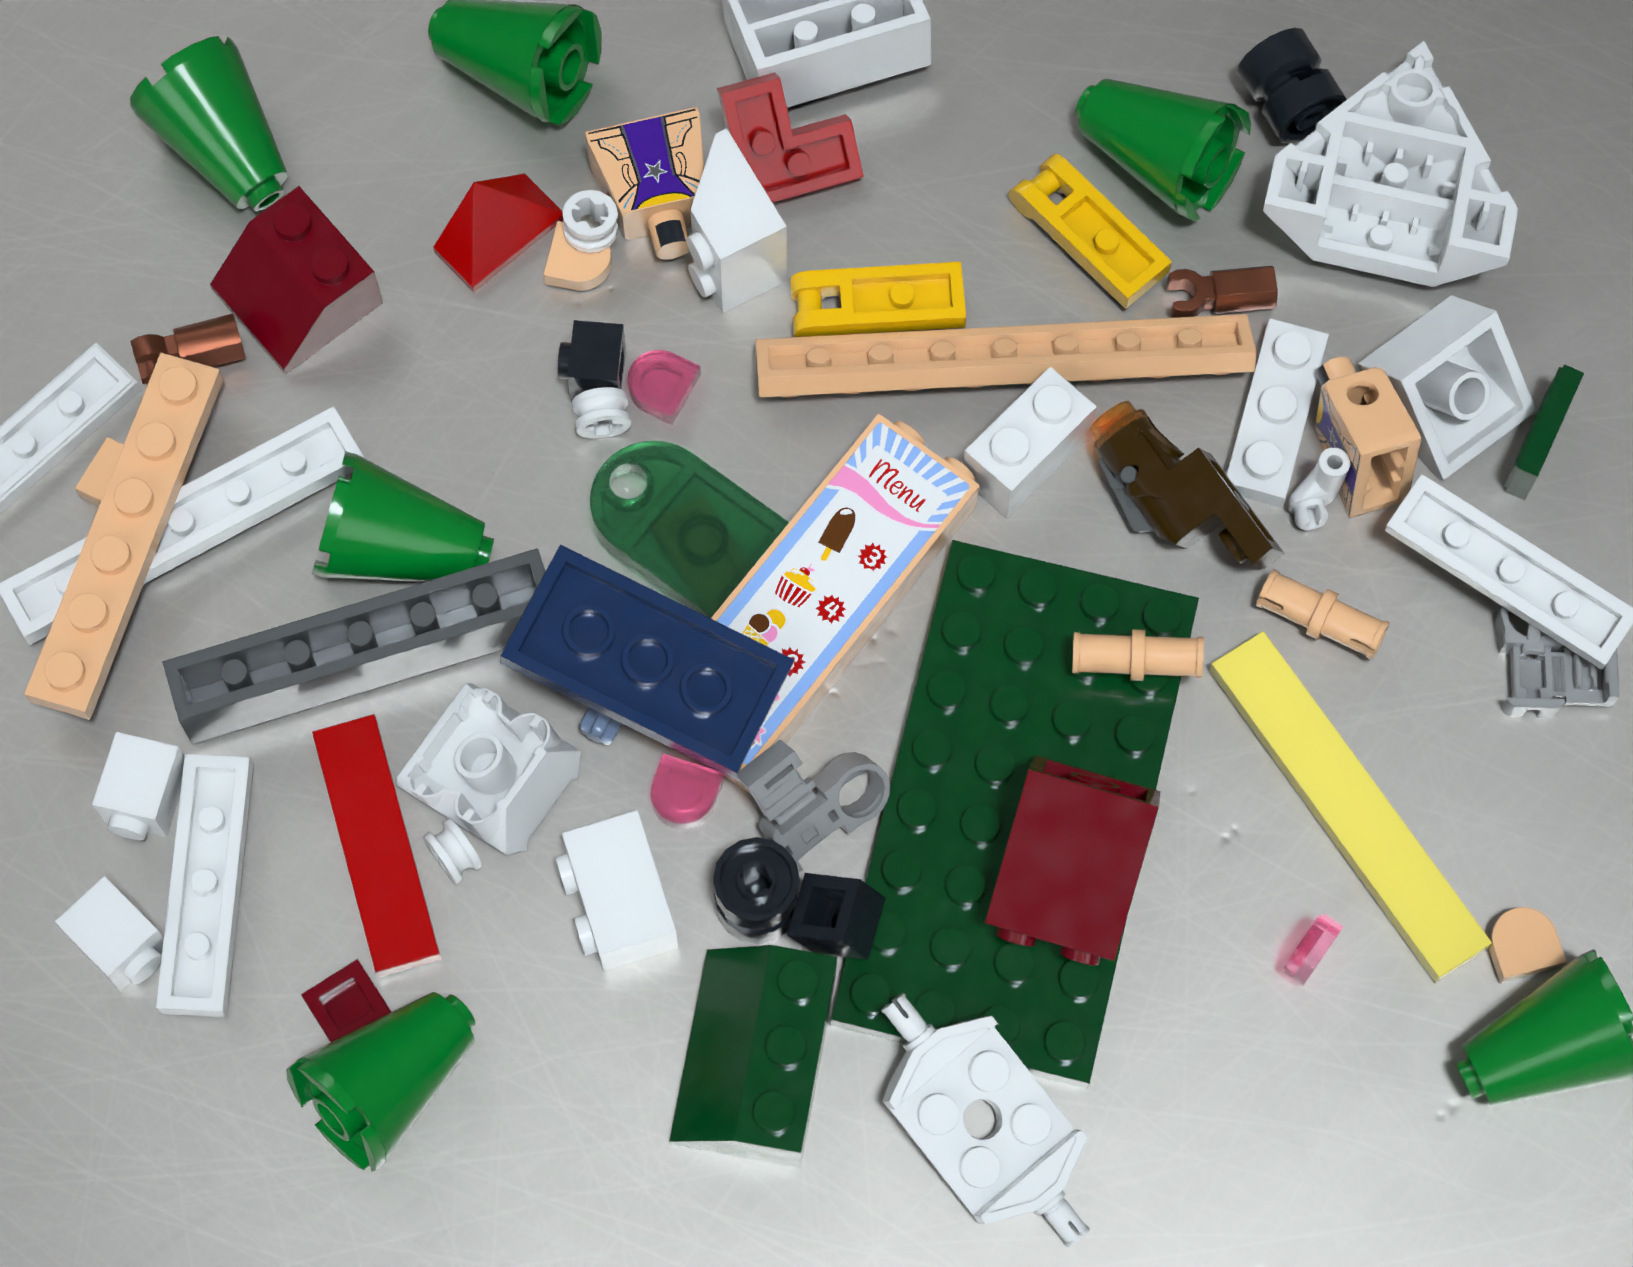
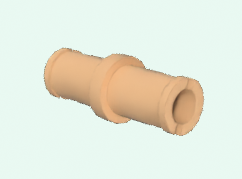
M1275 569L1269 574L1256 603V606L1261 609L1265 608L1306 627V635L1318 640L1323 635L1366 655L1371 660L1376 655L1390 622L1379 620L1338 601L1339 594L1327 589L1323 594L1280 574Z
M1132 629V636L1094 635L1074 632L1072 673L1130 674L1131 681H1143L1144 675L1195 676V678H1202L1204 637L1145 636V630Z

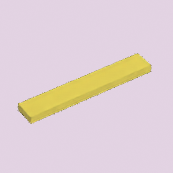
M1262 631L1211 663L1209 671L1433 981L1437 983L1487 950L1492 944L1491 940L1266 633Z

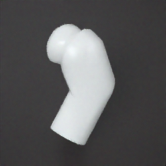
M1339 448L1325 449L1321 453L1315 468L1290 495L1289 512L1295 515L1294 521L1298 528L1306 531L1315 530L1324 526L1328 521L1329 514L1325 506L1331 503L1338 495L1350 468V458L1343 450Z

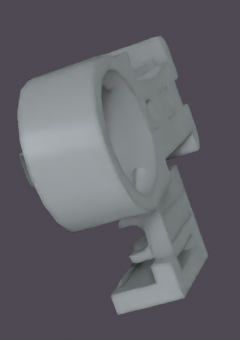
M1503 606L1499 607L1495 619L1499 653L1510 654L1511 697H1507L1501 706L1502 712L1505 715L1523 717L1526 711L1536 710L1538 718H1552L1556 716L1563 704L1612 707L1620 697L1617 649L1601 670L1602 690H1598L1597 667L1578 654L1572 656V651L1568 648H1563L1562 652H1558L1562 644L1548 635L1541 636V631L1529 623L1527 636L1522 635L1509 622L1508 610ZM1534 654V658L1529 659L1525 657L1526 655ZM1559 696H1560L1561 698H1564V699H1553V698H1556V697H1559Z
M780 739L738 772L736 779L749 790L767 818L762 817L759 822L761 832L766 839L777 842L789 851L797 863L798 872L803 871L798 860L832 832L841 827L850 834L863 823L876 817L885 807L890 796L891 784L888 775L866 755L857 752L843 753L832 759L824 770L812 779L807 777L803 780L797 771V768L803 763L796 752ZM869 772V785L860 799L850 805L840 806L839 793L841 788L855 777ZM775 819L777 824L772 825L770 822Z

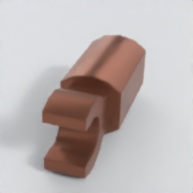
M1273 266L1215 270L1210 272V276H1201L1189 269H1177L1169 273L1166 283L1167 290H1186L1193 297L1187 301L1173 302L1171 318L1197 317L1202 310L1212 309V313L1220 314L1275 309L1277 306L1278 288Z
M233 313L174 328V334L165 337L157 334H146L130 341L142 384L149 383L160 353L210 367L246 358Z

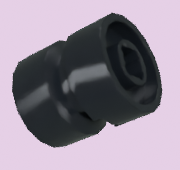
M1295 27L1273 34L1257 44L1243 57L1237 69V73L1254 100L1259 103H1265L1262 113L1281 143H1293L1303 140L1315 131L1317 123L1347 100L1329 70L1319 68L1322 59L1304 30Z
M759 837L739 840L727 848L716 863L713 885L718 919L726 931L740 941L754 944L774 941L789 930L800 889L797 863L786 848L773 840Z

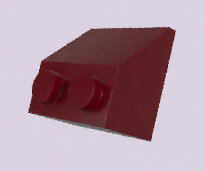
M300 186L249 221L210 283L214 293L285 375L383 304L375 271Z

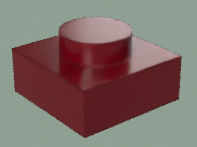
M358 959L301 994L330 1043L391 1013V1010Z

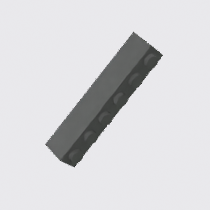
M538 548L162 661L178 720L191 744L503 650L546 572Z

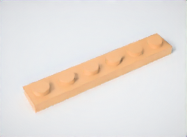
M160 353L24 695L30 703L88 720L91 719L224 380L220 369Z

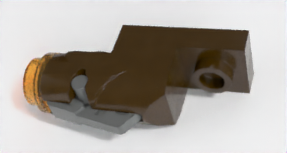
M1130 401L1121 402L1110 408L1091 425L1089 431L1096 439L1093 447L1101 456L1099 463L1134 531L1140 533L1155 532L1158 537L1181 547L1189 548L1223 523L1226 528L1218 535L1239 563L1242 564L1249 559L1252 564L1265 569L1285 554L1212 454L1198 447L1184 459L1180 460L1179 458L1184 453L1158 431L1143 409L1136 410Z

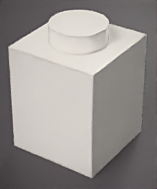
M115 733L92 803L104 823L108 824V831L132 840H144L146 833L167 838L181 793L185 757L179 746L125 733Z
M105 876L55 921L67 938L120 992L130 983L137 985L145 981L161 964L163 936Z

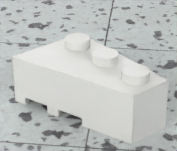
M722 0L725 28L746 79L749 80L775 72L781 79L787 108L932 65L931 18L922 0Z

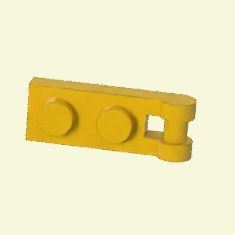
M1057 153L1051 155L1039 166L1040 173L1031 181L1022 179L1009 190V198L1015 208L1024 217L1033 219L1125 309L1170 272L1172 261L1063 156ZM1055 191L1064 193L1067 196L1057 205L1048 198Z
M961 261L808 270L795 273L790 277L791 298L798 304V313L792 318L794 337L965 328L966 308ZM830 296H840L841 308L822 309V300Z

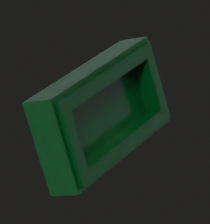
M1565 364L1562 368H1558L1504 484L1506 493L1524 501L1539 476L1584 372Z

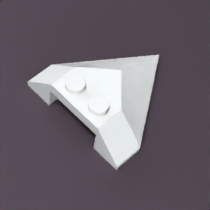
M1424 41L1408 52L1406 61L1389 74L1382 72L1317 123L1315 131L1297 145L1290 143L1275 155L1263 212L1314 261L1435 287L1506 266L1510 259L1518 208L1509 191L1502 192L1489 170L1491 159L1450 86L1443 87L1432 68L1434 58Z

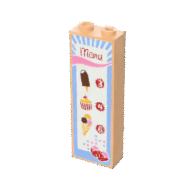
M879 413L711 617V619L794 659L792 668L740 770L780 739L786 744L790 741L976 508L980 485L975 482L973 473L957 459L952 457L942 459L924 446L925 442L920 434L904 422L895 421L893 424ZM723 774L725 777H727L741 789H743L747 793L749 792V790L746 789L742 784H740L736 778L733 779Z

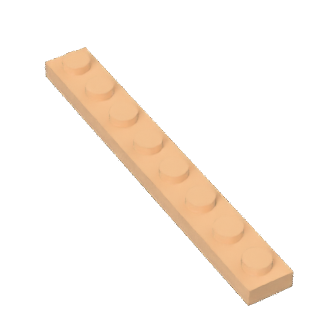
M1247 314L755 339L759 397L780 396L792 398L799 395L843 393L850 395L872 391H919L922 389L949 387L979 388L988 385L1007 384L1032 385L1049 367H1052L1067 381L1089 380L1100 382L1108 379L1166 378L1180 375H1226L1238 372H1255L1256 348Z

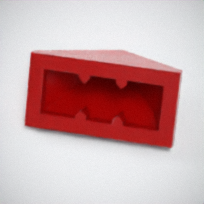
M525 173L473 182L434 244L433 250L474 293L554 229L557 221L562 222V210Z

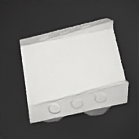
M465 683L398 774L396 783L401 789L447 818H451L455 823L505 855L527 851V841L572 779H579L581 751L562 740L545 718L535 713L520 714L506 705L498 694L486 688L480 689L472 683Z

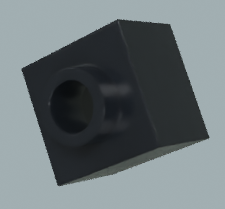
M574 320L571 343L561 342L558 354V379L568 381L571 402L575 396L587 390L602 387L622 389L626 357L624 325Z
M805 873L787 935L814 953L868 960L886 897L861 879Z

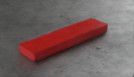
M375 714L312 731L377 977H384L442 960Z

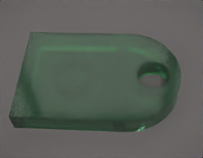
M664 441L638 442L615 452L598 470L590 493L592 521L602 543L614 555L683 605L709 618L716 613L789 523L689 450ZM626 473L639 475L647 484L646 489L641 495L631 499L617 496L612 491L611 485L618 476Z

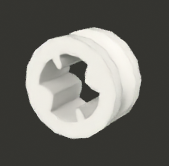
M585 190L572 195L565 202L562 211L564 221L563 232L569 245L578 251L587 253L600 252L610 247L618 233V212L616 204L611 197L600 191ZM591 215L595 222H600V226L590 228L589 224L586 221H581L580 217Z
M612 387L595 388L578 394L572 400L574 413L580 416L575 424L577 434L581 437L589 439L610 438L626 432L631 427L630 414L624 411L628 406L627 393L622 389Z
M449 818L443 822L444 829L440 834L433 835L431 832H428L423 836V839L454 884H458L463 880L462 873L465 869L473 868L478 870L483 864L466 836L456 823Z

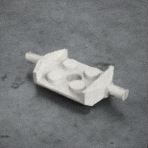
M904 992L891 1000L893 1003L885 1005L881 1012L888 1017L903 1038L907 1040L902 1045L906 1053L889 1081L883 1103L978 1223L990 1224L1034 1212L1036 1215L1044 1214L1045 1218L1064 1240L1067 1247L1075 1244L1080 1240L1078 1236H1085L1090 1228L1088 1225H1085L1066 1199H1064L1065 1193L1063 1190L1088 1139L1086 1134L1082 1130L1074 1129L996 1030L995 1026L998 1023L992 1016H984L935 1029L932 1024L926 1025L924 1019L905 997ZM979 1099L987 1101L993 1107L997 1120L993 1132L983 1139L972 1137L965 1129L963 1122L966 1108L972 1102Z

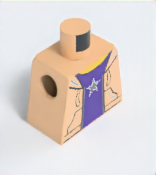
M698 107L585 132L590 169L601 192L611 197L616 204L618 212L617 224L622 236L628 240L651 236L656 256L660 259H675L687 254L690 251L686 241V237L689 236L687 227H691L690 210L704 170Z
M1337 357L1325 362L1316 373L1322 387L1315 429L1323 451L1328 448H1339L1346 452L1350 458V468L1339 491L1349 518L1402 503L1411 489L1421 443V436L1383 369L1374 367L1356 372L1351 359L1348 357Z

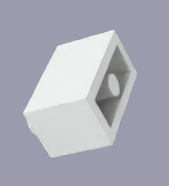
M1049 367L965 450L963 464L973 473L975 482L980 485L978 494L1008 519L1091 436L1097 406L1052 367Z
M638 810L562 833L567 854L555 857L566 895L579 892L585 915L575 917L574 921L585 956L597 952L602 969L606 971L677 949L676 929Z

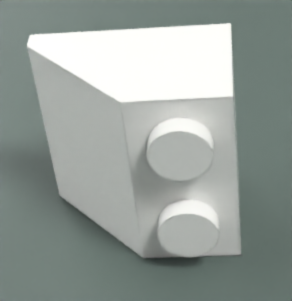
M726 128L715 134L690 210L692 235L686 237L688 248L694 259V262L688 265L691 278L697 290L704 298L710 295L713 296L722 313L787 282V226Z
M1450 295L1358 363L1360 371L1374 367L1385 371L1421 436L1418 452L1419 459L1435 477L1441 480L1448 478L1537 411L1497 311Z

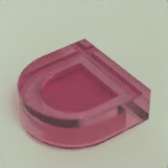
M653 350L639 356L629 369L628 388L630 397L640 410L673 425L701 376V367L669 351Z
M663 754L651 787L652 806L656 816L665 825L678 830H689L702 825L714 811L724 782V774L708 767Z
M1323 914V916L1319 915L1283 968L1285 970L1284 974L1304 986L1337 939L1343 926L1326 914Z

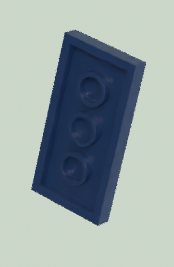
M561 544L500 656L501 664L733 779L736 778L794 662V659Z

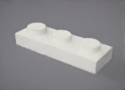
M1269 318L1227 470V476L1244 498L1280 508L1283 507L1317 382L1316 373L1321 366L1329 334Z

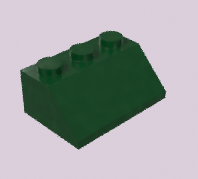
M775 945L707 949L669 1141L671 1145L801 1168L836 980V956Z

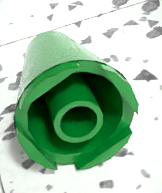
M448 0L442 7L435 10L428 26V36L432 41V47L437 56L539 121L551 122L557 125L565 124L573 118L588 98L593 84L584 81L588 64L591 62L599 65L602 52V31L597 15L576 4L498 0Z
M213 36L193 43L161 63L167 74L153 86L147 77L137 85L130 96V107L136 116L237 208L244 209L251 206L254 211H260L282 197L285 190L281 185L288 178V173L239 49L232 39L227 37L224 44L219 36Z
M1103 79L1096 86H1088L1080 96L1075 115L1079 119V131L1082 135L1178 215L1193 221L1201 219L1196 212L1200 207L1212 211L1231 186L1245 155V152L1235 148L1239 132L1250 135L1251 130L1249 112L1235 104L1112 79Z
M345 451L342 465L354 468L351 479L338 477L318 549L319 551L330 553L329 561L326 563L315 560L312 574L328 578L427 582L489 562L494 538L483 535L485 522L360 455Z
M1592 949L1578 956L1464 1042L1461 1048L1465 1058L1455 1062V1066L1471 1099L1483 1095L1489 1106L1633 1079V1039L1631 1038L1633 1036V1013L1602 957H1597L1596 950Z
M431 992L297 1059L295 1063L286 1069L287 1081L301 1107L311 1100L313 1101V1105L321 1117V1120L315 1126L327 1141L356 1167L365 1170L370 1165L371 1171H375L387 1161L474 1044L475 1039L471 1028L475 1026V1019L467 1006L456 996L450 994L444 998L436 992Z

